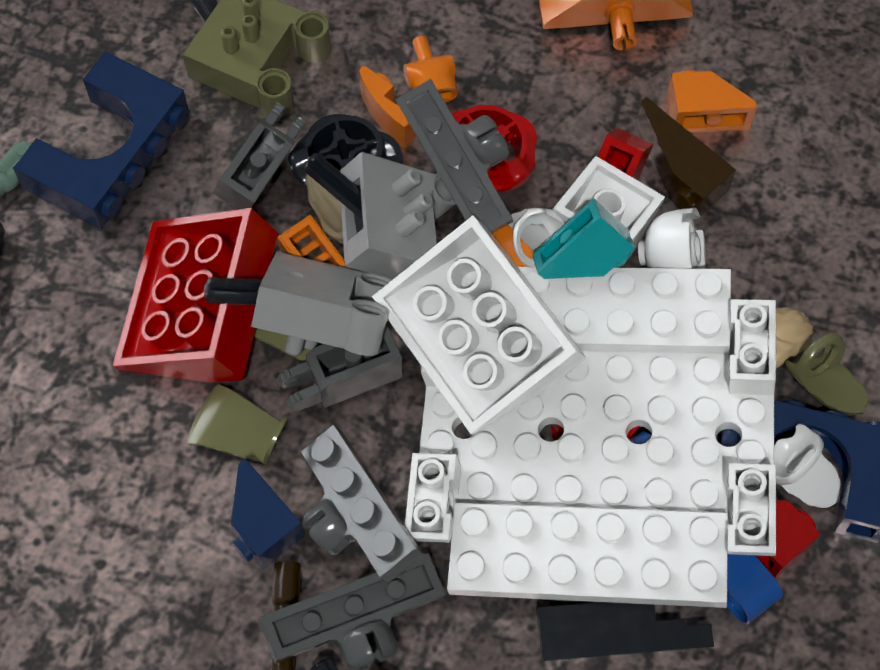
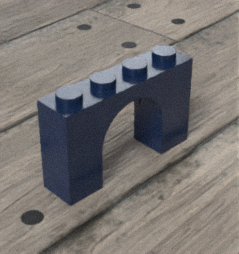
M106 51L84 77L83 82L90 102L124 118L133 125L131 134L124 145L114 153L102 158L81 159L71 156L36 138L13 167L22 189L99 229L103 228L109 218L112 219L119 213L124 198L132 188L140 185L144 178L145 170L154 158L157 159L163 154L169 138L176 129H181L189 116V109L183 89Z
M774 400V444L780 439L793 437L797 424H803L821 437L824 443L823 451L830 456L839 470L842 489L834 532L878 543L880 541V422L871 421L866 423L849 419L846 414L838 411L821 412L809 409L804 404L793 400L782 402ZM724 429L719 432L717 441L723 446L732 447L741 441V436L735 430Z

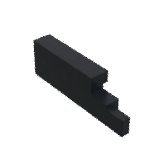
M597 602L538 607L536 609L542 662L714 647L711 623L684 626L683 619L656 621L654 604Z

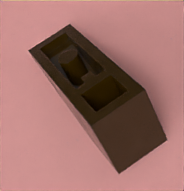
M645 97L640 103L636 124L643 140L654 144L650 155L667 194L678 208H696L701 217L729 191L736 169L650 99Z

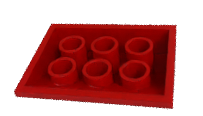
M252 208L153 221L113 367L122 371L207 383L243 380L256 329L251 327L255 305L208 303L204 299V283L210 277L263 280L272 261L278 232Z

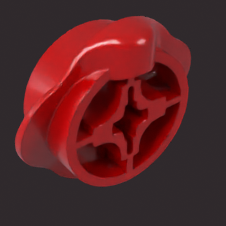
M478 105L452 113L454 119L460 125L468 124L482 115L491 117L498 126L499 134H503L507 144L510 143L513 147L516 158L512 161L505 159L491 167L488 172V177L497 192L510 191L527 182L535 167L537 135L533 125L525 117L494 105Z

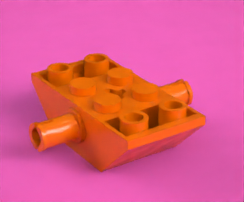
M538 0L543 29L610 24L613 47L621 51L623 49L621 40L623 39L626 50L632 49L638 43L633 22L692 18L693 16L691 0Z

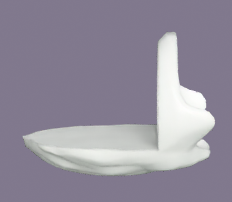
M528 208L511 214L513 222L508 225L513 229L515 253L519 260L527 267L536 266L534 259H530L523 253L520 238L535 252L565 225L564 221L552 209Z
M797 424L793 437L780 439L774 444L776 484L781 485L789 494H792L809 506L828 508L840 501V478L834 465L822 455L824 443L821 437L805 425Z

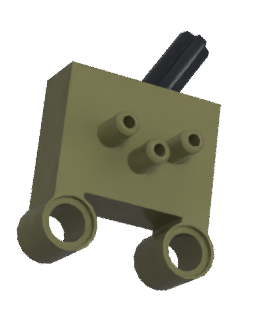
M188 0L204 21L203 26L183 53L188 77L260 108L266 117L277 102L285 107L284 114L280 119L289 116L294 109L291 78L280 67L294 46L297 47L300 57L309 62H319L330 54L331 43L327 18L320 12H305L278 0H220L219 3L216 0Z

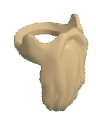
M789 307L776 308V369L790 356H797L801 351H805L811 346L814 335L813 324L804 312H800L797 309Z

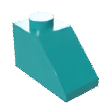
M593 198L532 255L537 273L543 279L604 277L613 268L623 265L635 249L628 229Z

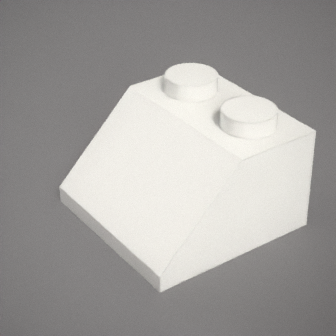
M595 156L556 204L553 211L566 224L586 204L595 198L628 229L636 249L662 205L665 196Z

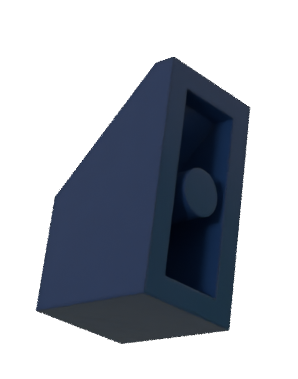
M245 458L238 464L231 516V526L236 539L231 543L247 563L254 559L263 570L304 537V533L299 519Z

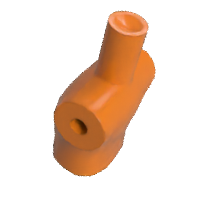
M416 37L412 42L418 61L404 64V75L408 87L414 89L431 79L445 103L455 99L458 96V89L456 86V67L453 56L449 54L433 57L427 37Z

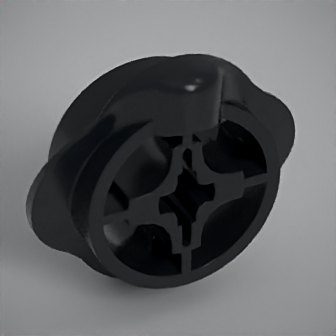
M333 114L319 119L310 127L306 135L289 153L288 162L297 181L307 187L305 182L307 173L303 170V166L314 153H319L339 171L361 152L403 165L404 158L397 141L387 133L378 131L369 121L357 116Z

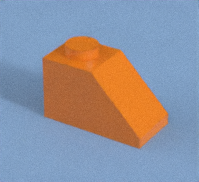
M685 70L671 74L666 95L669 114L690 133L750 129L757 105L756 101L712 71Z

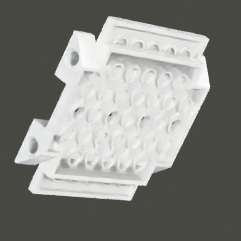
M518 267L587 359L553 386L467 439H461L454 435L456 427L462 421L421 366L426 393L419 453H412L405 527L415 541L450 543L451 540L447 583L449 595L726 608L727 553L734 555L776 556V465H774L776 300L731 299V269L613 268L604 277L543 279L538 275L536 267ZM557 424L561 426L564 430L563 435L556 441L543 440L540 437V432L546 425ZM636 426L647 428L652 436L646 443L635 444L628 440V432ZM732 429L739 433L741 441L735 446L726 447L718 443L716 435L721 430Z

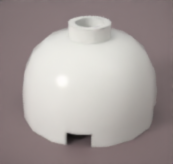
M696 208L678 209L663 213L655 218L647 229L645 241H639L638 243L640 264L647 265L648 268L706 269L703 230H695L693 222L695 219H701Z

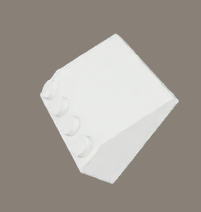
M474 215L372 296L376 303L388 309L387 319L472 435L553 386L587 359L487 226Z

